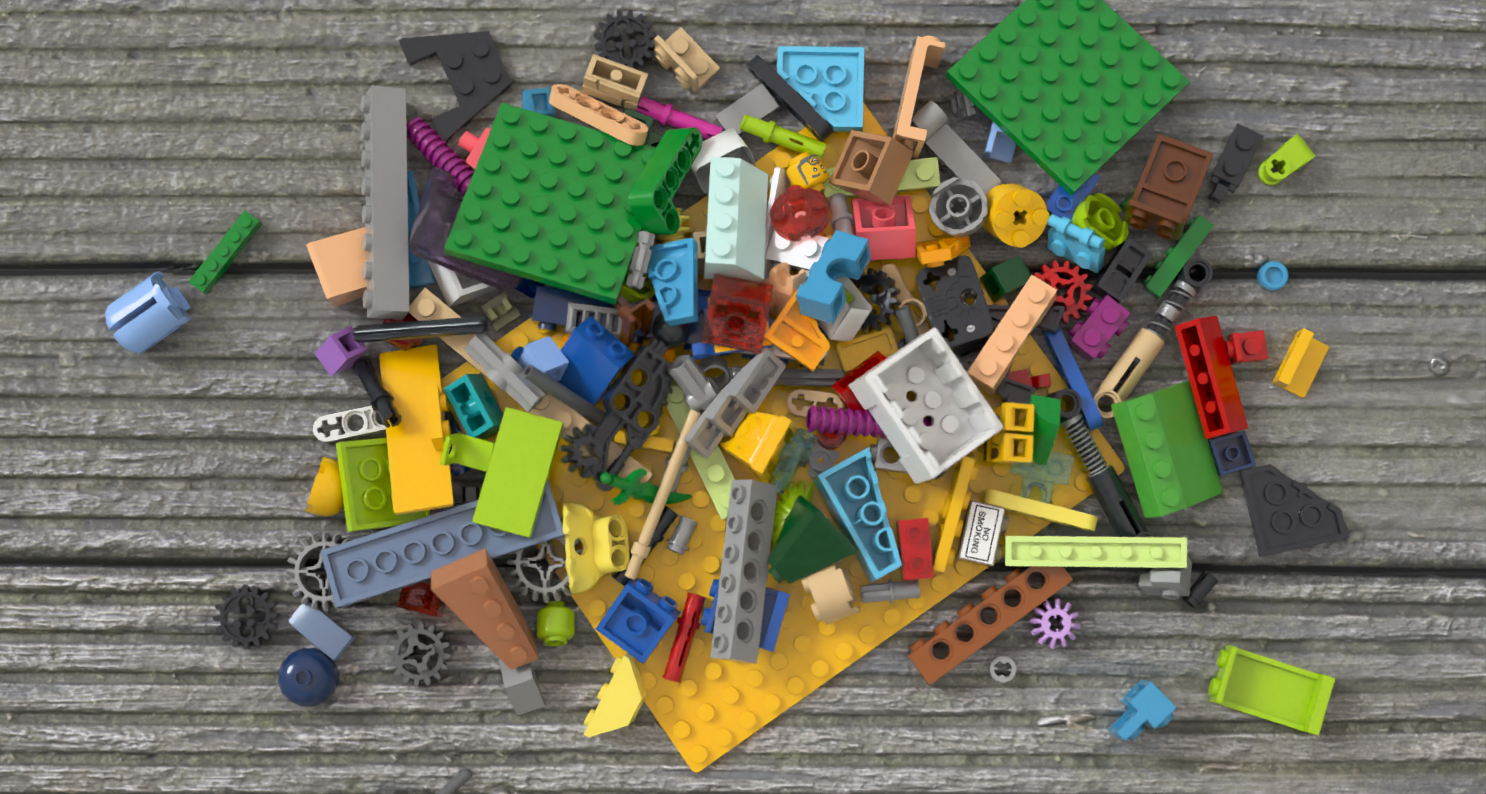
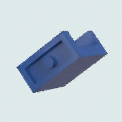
M589 316L574 329L560 350L569 361V364L559 382L596 406L603 399L621 369L633 358L634 353L597 320Z
M713 579L709 596L714 597L711 609L705 607L701 625L706 626L704 632L711 634L714 632L719 580ZM766 588L759 648L774 651L790 594Z

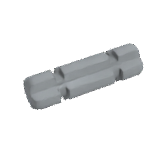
M640 231L638 234L637 244L639 245L635 247L629 269L632 273L628 274L626 286L641 290L644 287L645 277H643V274H647L652 254L650 247L654 246L656 238L654 234L646 231Z

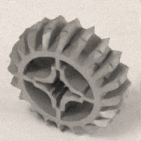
M324 531L321 541L320 536L314 533L311 537L313 544L307 539H302L301 543L305 549L302 550L301 548L294 547L293 552L299 555L298 559L288 558L290 564H295V569L286 570L287 575H295V579L288 581V586L298 585L299 588L293 592L294 597L305 594L301 604L306 605L313 599L311 605L313 610H317L321 602L323 611H330L331 602L334 608L339 610L341 608H336L333 595H331L328 577L325 580L326 575L313 573V571L325 569L321 554L316 565L311 567H305L308 558L318 549L322 548L324 550L352 541V539L346 538L341 543L342 534L335 533L331 541L330 532ZM305 576L317 578L319 588L322 589V596L311 590Z
M565 536L557 538L565 546ZM578 538L574 542V549L581 542ZM552 540L541 545V551L536 557L525 558L529 548L511 553L517 555L516 560L508 559L507 564L516 565V570H511L508 574L509 576L519 575L520 577L513 583L514 587H519L523 583L526 585L522 589V595L526 596L533 590L532 600L537 601L540 594L543 593L544 603H549L550 593H553L556 601L561 600V590L567 596L572 595L568 587V574L561 583L551 587L554 572L558 568L566 567V558L556 556ZM583 548L578 550L575 549L576 553L581 555L583 552ZM546 554H550L549 559L561 561L562 563L551 565L548 571H545V566L533 564V561L546 559ZM525 567H535L539 570L542 587L531 581L525 571Z

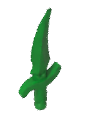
M644 468L633 471L626 478H621L607 472L603 473L600 477L603 484L621 489L620 494L612 499L615 505L625 503L631 495L635 499H644L646 502L653 504L659 489L658 486L651 482H638L641 477L647 474ZM670 491L666 504H675L688 500L692 495Z

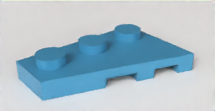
M692 237L650 247L652 254L647 274L654 286L655 295L666 323L669 326L698 321L697 242Z

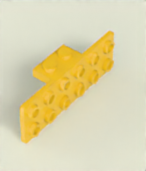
M436 345L410 348L407 351L397 350L380 353L381 381L385 389L392 394L394 406L402 417L401 422L397 426L392 428L389 422L390 428L386 427L393 511L396 515L451 507L454 505L450 464L446 466L440 464L447 435H451L449 420H445V411H449L446 393H442L438 348Z

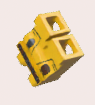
M1006 402L1002 404V407H993V412L1004 428L984 441L983 462L1003 464L1032 463L1033 435L1020 434L1033 432L1034 405Z

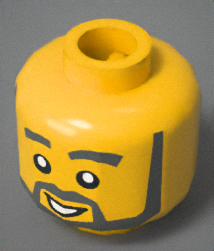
M807 151L788 162L789 167L786 171V176L797 194L803 195L808 193L810 197H813L826 189L823 184L829 179V173L817 154L810 155Z

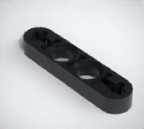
M756 55L746 64L750 73L761 84L763 83L766 89L820 142L823 143L833 133L830 125L760 56Z

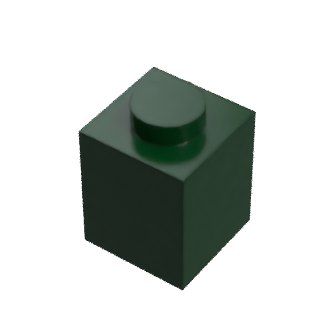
M1018 255L992 267L980 277V280L993 303H996L1021 291L1031 276L1028 267Z

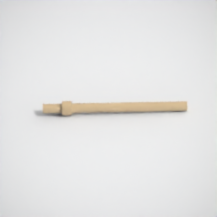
M692 409L689 411L638 541H634L630 551L633 554L624 574L626 577L635 580L643 559L648 557L651 549L649 546L689 446L683 439L702 413Z

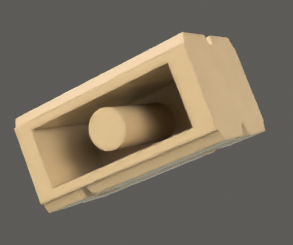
M593 54L583 80L581 93L636 111L645 89L648 73Z

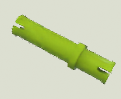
M747 114L744 115L739 130L762 138L764 143L769 144V142H773L799 153L808 151L810 155L817 154L821 159L827 146L825 143L777 126L775 121L770 120V122ZM791 139L796 140V141H798V142L803 143V145L794 143V142H792V141H790V140H791Z

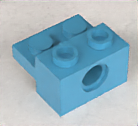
M1140 680L1120 700L1128 710L1107 730L1117 739L1126 741L1129 738L1132 741L1144 730L1142 724L1154 729L1157 726L1160 728L1166 726L1173 719L1174 715L1172 712L1177 707L1151 681Z

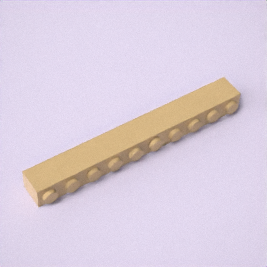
M426 288L421 291L409 306V313L418 321L462 318ZM478 334L439 337L489 378L486 375L487 371L465 350L468 343ZM544 390L543 392L546 396L530 411L531 414L563 422L564 426L560 437L562 439L565 434L574 438L572 433L573 427H578L582 432L584 425L591 424L575 410ZM613 441L609 444L607 469L623 451ZM582 445L580 447L583 451L582 455L593 457L587 450L588 446ZM631 456L628 457L624 463L625 466L618 474L619 477L626 478L633 471L644 468L647 474L641 477L638 482L647 483L654 478L651 472Z

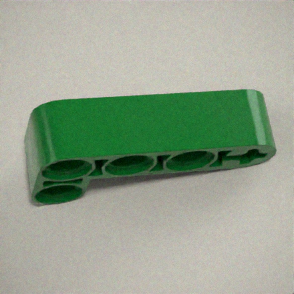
M698 128L668 129L631 188L628 198L629 206L637 222L642 227V231L650 232L654 235H673L677 233L680 226V218L672 198L702 148V135Z

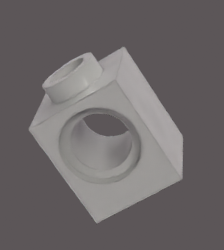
M878 438L877 445L871 444L870 453L872 456L871 461L874 462V469L908 474L899 460L901 458L900 455L898 461L893 464L887 463L883 459L884 449L894 448L889 439Z

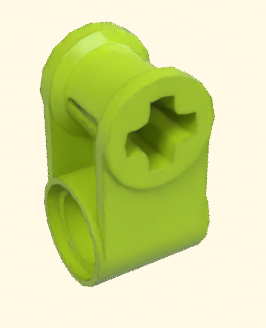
M1297 133L1259 166L1258 177L1266 185H1276L1292 172L1299 170L1316 155ZM1274 166L1278 169L1275 174L1270 170Z

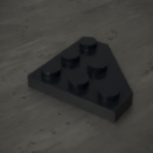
M1271 464L1239 471L1259 557L1348 538L1342 511L1339 507L1327 502L1309 488L1284 475Z

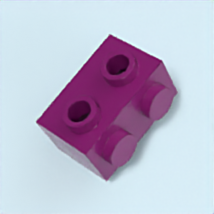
M1109 295L1105 296L1102 300L1096 298L1086 310L1090 314L1084 323L1078 320L1068 333L1072 337L1068 341L1069 347L1088 362L1092 361L1095 357L1101 359L1111 347L1107 342L1113 334L1119 337L1129 325V322L1125 319L1129 316L1130 312Z

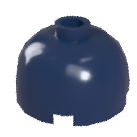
M301 648L292 652L282 662L278 672V684L282 694L290 702L302 707L317 706L325 702L335 693L339 683L337 665H335L333 659L318 648Z

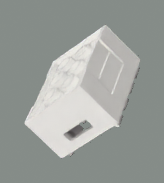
M936 327L918 336L848 385L865 410L868 409L898 452L901 457L899 459L915 484L933 479L1004 428ZM908 391L915 393L916 399L914 402L907 400L906 394ZM925 416L932 418L933 423L930 427L925 426L923 423Z

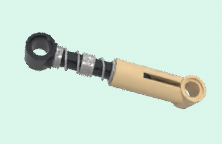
M1195 258L1183 266L1178 273L1174 285L1175 289L1169 292L1170 296L1167 300L1162 301L1155 312L1153 321L1148 322V328L1139 329L1092 396L1103 421L1114 417L1112 407L1110 412H1103L1099 409V398H1107L1111 405L1128 398L1165 345L1163 336L1167 330H1171L1169 328L1171 324L1174 325L1178 321L1177 319L1181 316L1180 311L1182 309L1185 310L1184 306L1187 301L1194 298L1195 294H1198L1211 281L1213 270L1206 260ZM1190 268H1196L1201 272V281H1194L1190 278ZM1128 369L1130 373L1127 375V377L1120 385L1118 390L1116 392L1113 391L1114 387L1117 385L1121 377Z

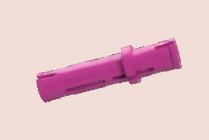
M644 95L641 97L638 104L639 107L636 112L660 121L659 124L662 126L668 124L675 128L696 127L705 140L723 131L722 126H717L674 109L670 103L664 105Z

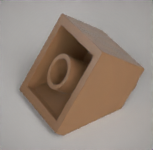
M851 130L829 183L868 201L891 206L914 152L892 137Z

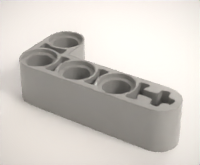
M930 100L912 116L910 126L927 130L923 148L932 158L938 157V164L951 178L975 181L984 190L985 195L995 186L1003 184L997 175L947 124L948 118L935 102Z

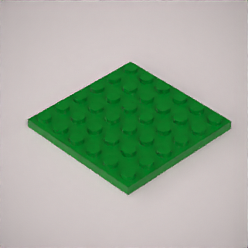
M1025 0L952 66L945 75L948 80L1071 196L1190 83L1183 74L1103 0Z
M502 102L444 246V254L616 305L632 261L635 247H637L638 234L642 231V227L630 209L628 201L629 192L656 147L645 144L640 146L630 145L605 132Z

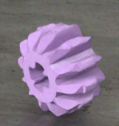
M1059 598L1054 599L1052 607L1050 602L1045 600L1042 603L1045 611L1039 607L1033 609L1034 613L1039 615V619L1029 618V623L1038 624V628L1030 631L1031 635L1042 633L1038 643L1044 644L1049 638L1048 646L1051 649L1055 648L1056 640H1058L1061 647H1066L1067 642L1064 636L1071 640L1076 639L1075 634L1070 632V628L1080 629V624L1071 623V619L1077 618L1079 614L1078 612L1067 614L1071 608L1069 602L1065 603L1060 609L1061 601ZM1058 616L1060 618L1058 624L1061 627L1059 630L1053 629L1051 631L1049 629L1051 623L1048 620L1050 617L1056 618Z

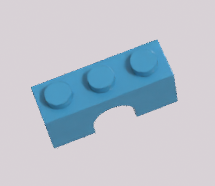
M836 230L832 238L825 242L822 255L817 262L812 264L809 277L797 290L796 299L799 301L802 315L834 324L846 303L843 283L835 280L841 277L860 279L871 260L868 239Z

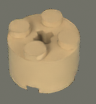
M842 560L801 578L806 593H812L815 603L811 604V608L816 620L824 621L826 625L860 612V607H854L852 603L858 599L847 570H842L837 565L842 563Z

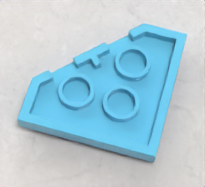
M777 46V73L830 125L832 130L863 132L864 47Z

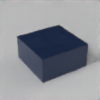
M1245 430L1208 441L1218 476L1256 466Z

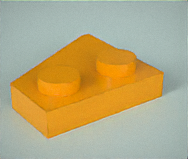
M948 237L917 242L916 257L921 264H927V267L942 266L944 261L952 260L971 247L970 237Z
M796 290L764 336V339L813 372L829 349L830 344L818 327L816 319L801 314L799 301L796 299Z

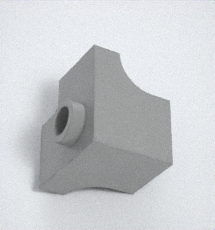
M1187 556V568L1153 567L1150 572L1140 575L1139 587L1145 595H1161L1169 600L1180 599V596H1189L1192 561Z

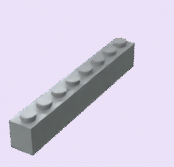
M371 85L367 93L362 95L360 104L361 112L365 113V122L361 126V139L365 140V150L362 151L361 166L365 168L366 178H363L361 185L362 195H366V205L362 209V223H366V234L364 233L362 238V250L366 251L367 261L364 262L362 277L364 280H367V290L363 293V307L367 308V318L402 320L409 313L406 89Z

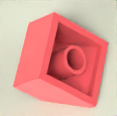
M910 195L895 196L891 206L871 202L863 198H852L854 235L869 240L870 261L915 258L916 227Z

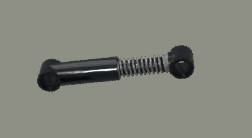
M1067 388L1049 393L1046 397L1062 398L1065 401V411L1060 410V425L1062 429H1066L1065 434H1069L1067 438H1071L1070 443L1074 444L1072 448L1076 447L1075 452L1079 453L1077 457L1081 456L1082 459L1080 461L1084 462L1082 466L1087 467L1085 471H1089L1087 474L1089 476L1086 480L1117 537H1156L1148 532L1114 467L1106 465L1107 461H1103L1102 452H1098L1099 447H1095L1097 443L1093 442L1094 438H1090L1092 434L1088 433L1089 429H1085L1087 425L1083 424L1084 420H1082V415H1080L1082 408L1080 395L1076 391Z

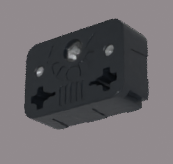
M964 255L958 256L952 260L944 261L942 266L921 269L917 273L916 281L932 329L937 328L955 356L978 347H984L995 331V326L971 258ZM934 281H936L937 285L936 294L934 290L931 288V283ZM973 298L974 304L968 305L967 299ZM948 329L954 334V341L952 342L948 341Z

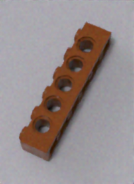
M1028 566L1023 571L1016 568L1004 577L1007 582L997 589L993 585L980 595L983 600L973 606L970 602L956 612L959 618L949 623L948 620H945L933 629L935 635L926 641L922 637L909 647L912 652L907 657L927 685H931L1070 583L1073 579L1063 566ZM1033 572L1040 574L1043 580L1041 587L1038 589H1033L1028 584V577ZM1010 589L1016 591L1019 596L1018 603L1013 607L1008 606L1004 601V595ZM985 607H990L995 612V619L991 624L983 623L980 618V613ZM962 624L968 625L972 631L970 639L965 642L960 641L956 635L957 628ZM937 642H943L948 647V653L943 659L935 658L932 653V648Z

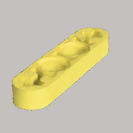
M986 489L983 503L1004 507L1007 511L1095 532L1098 517L992 489Z

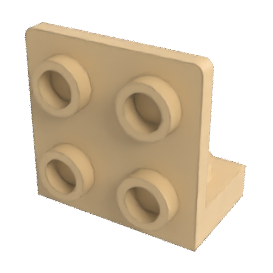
M682 27L675 31L666 41L659 35L654 38V51L657 54L656 60L666 70L670 67L677 75L675 77L676 81L685 90L690 88L694 93L698 92L720 71V67Z

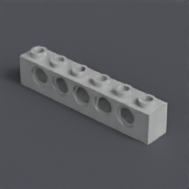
M732 480L710 658L737 663L757 664L769 565L767 560L770 556L777 485L756 480Z

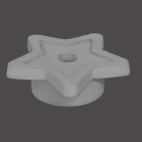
M819 440L812 452L804 453L801 457L810 465L809 477L813 478L833 467L832 463L840 454L838 451L827 450L822 441ZM823 458V463H819L818 459Z

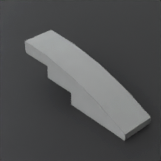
M764 348L721 390L683 440L701 457L709 459L723 436H732L747 412L755 414L786 365L771 350Z

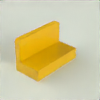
M1305 328L1296 332L1272 381L1273 384L1300 398L1306 396L1329 349L1326 344L1312 338L1314 333Z

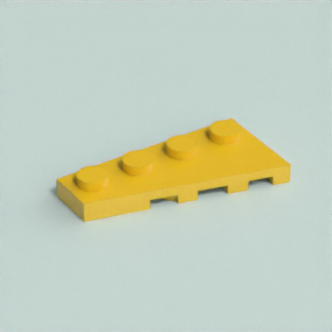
M972 451L961 458L960 468H956L953 471L951 479V491H953V494L948 496L943 514V519L946 520L945 524L940 525L932 557L933 570L944 573L946 565L951 566L953 562L955 548L951 546L954 536L959 537L963 525V520L959 519L961 509H967L971 495V492L967 491L969 480L974 481L979 464L975 463Z

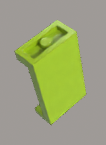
M1226 645L1225 650H1220L1216 666L1220 667L1217 678H1212L1208 688V695H1211L1209 702L1319 736L1335 678L1251 653L1232 645Z

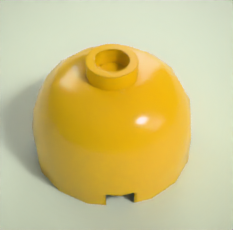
M323 456L305 512L326 517L341 512L344 503L338 461Z

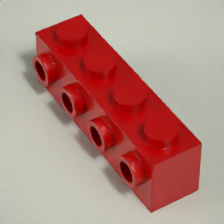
M1202 317L1176 325L1175 330L1205 438L1210 439L1249 429L1218 317Z

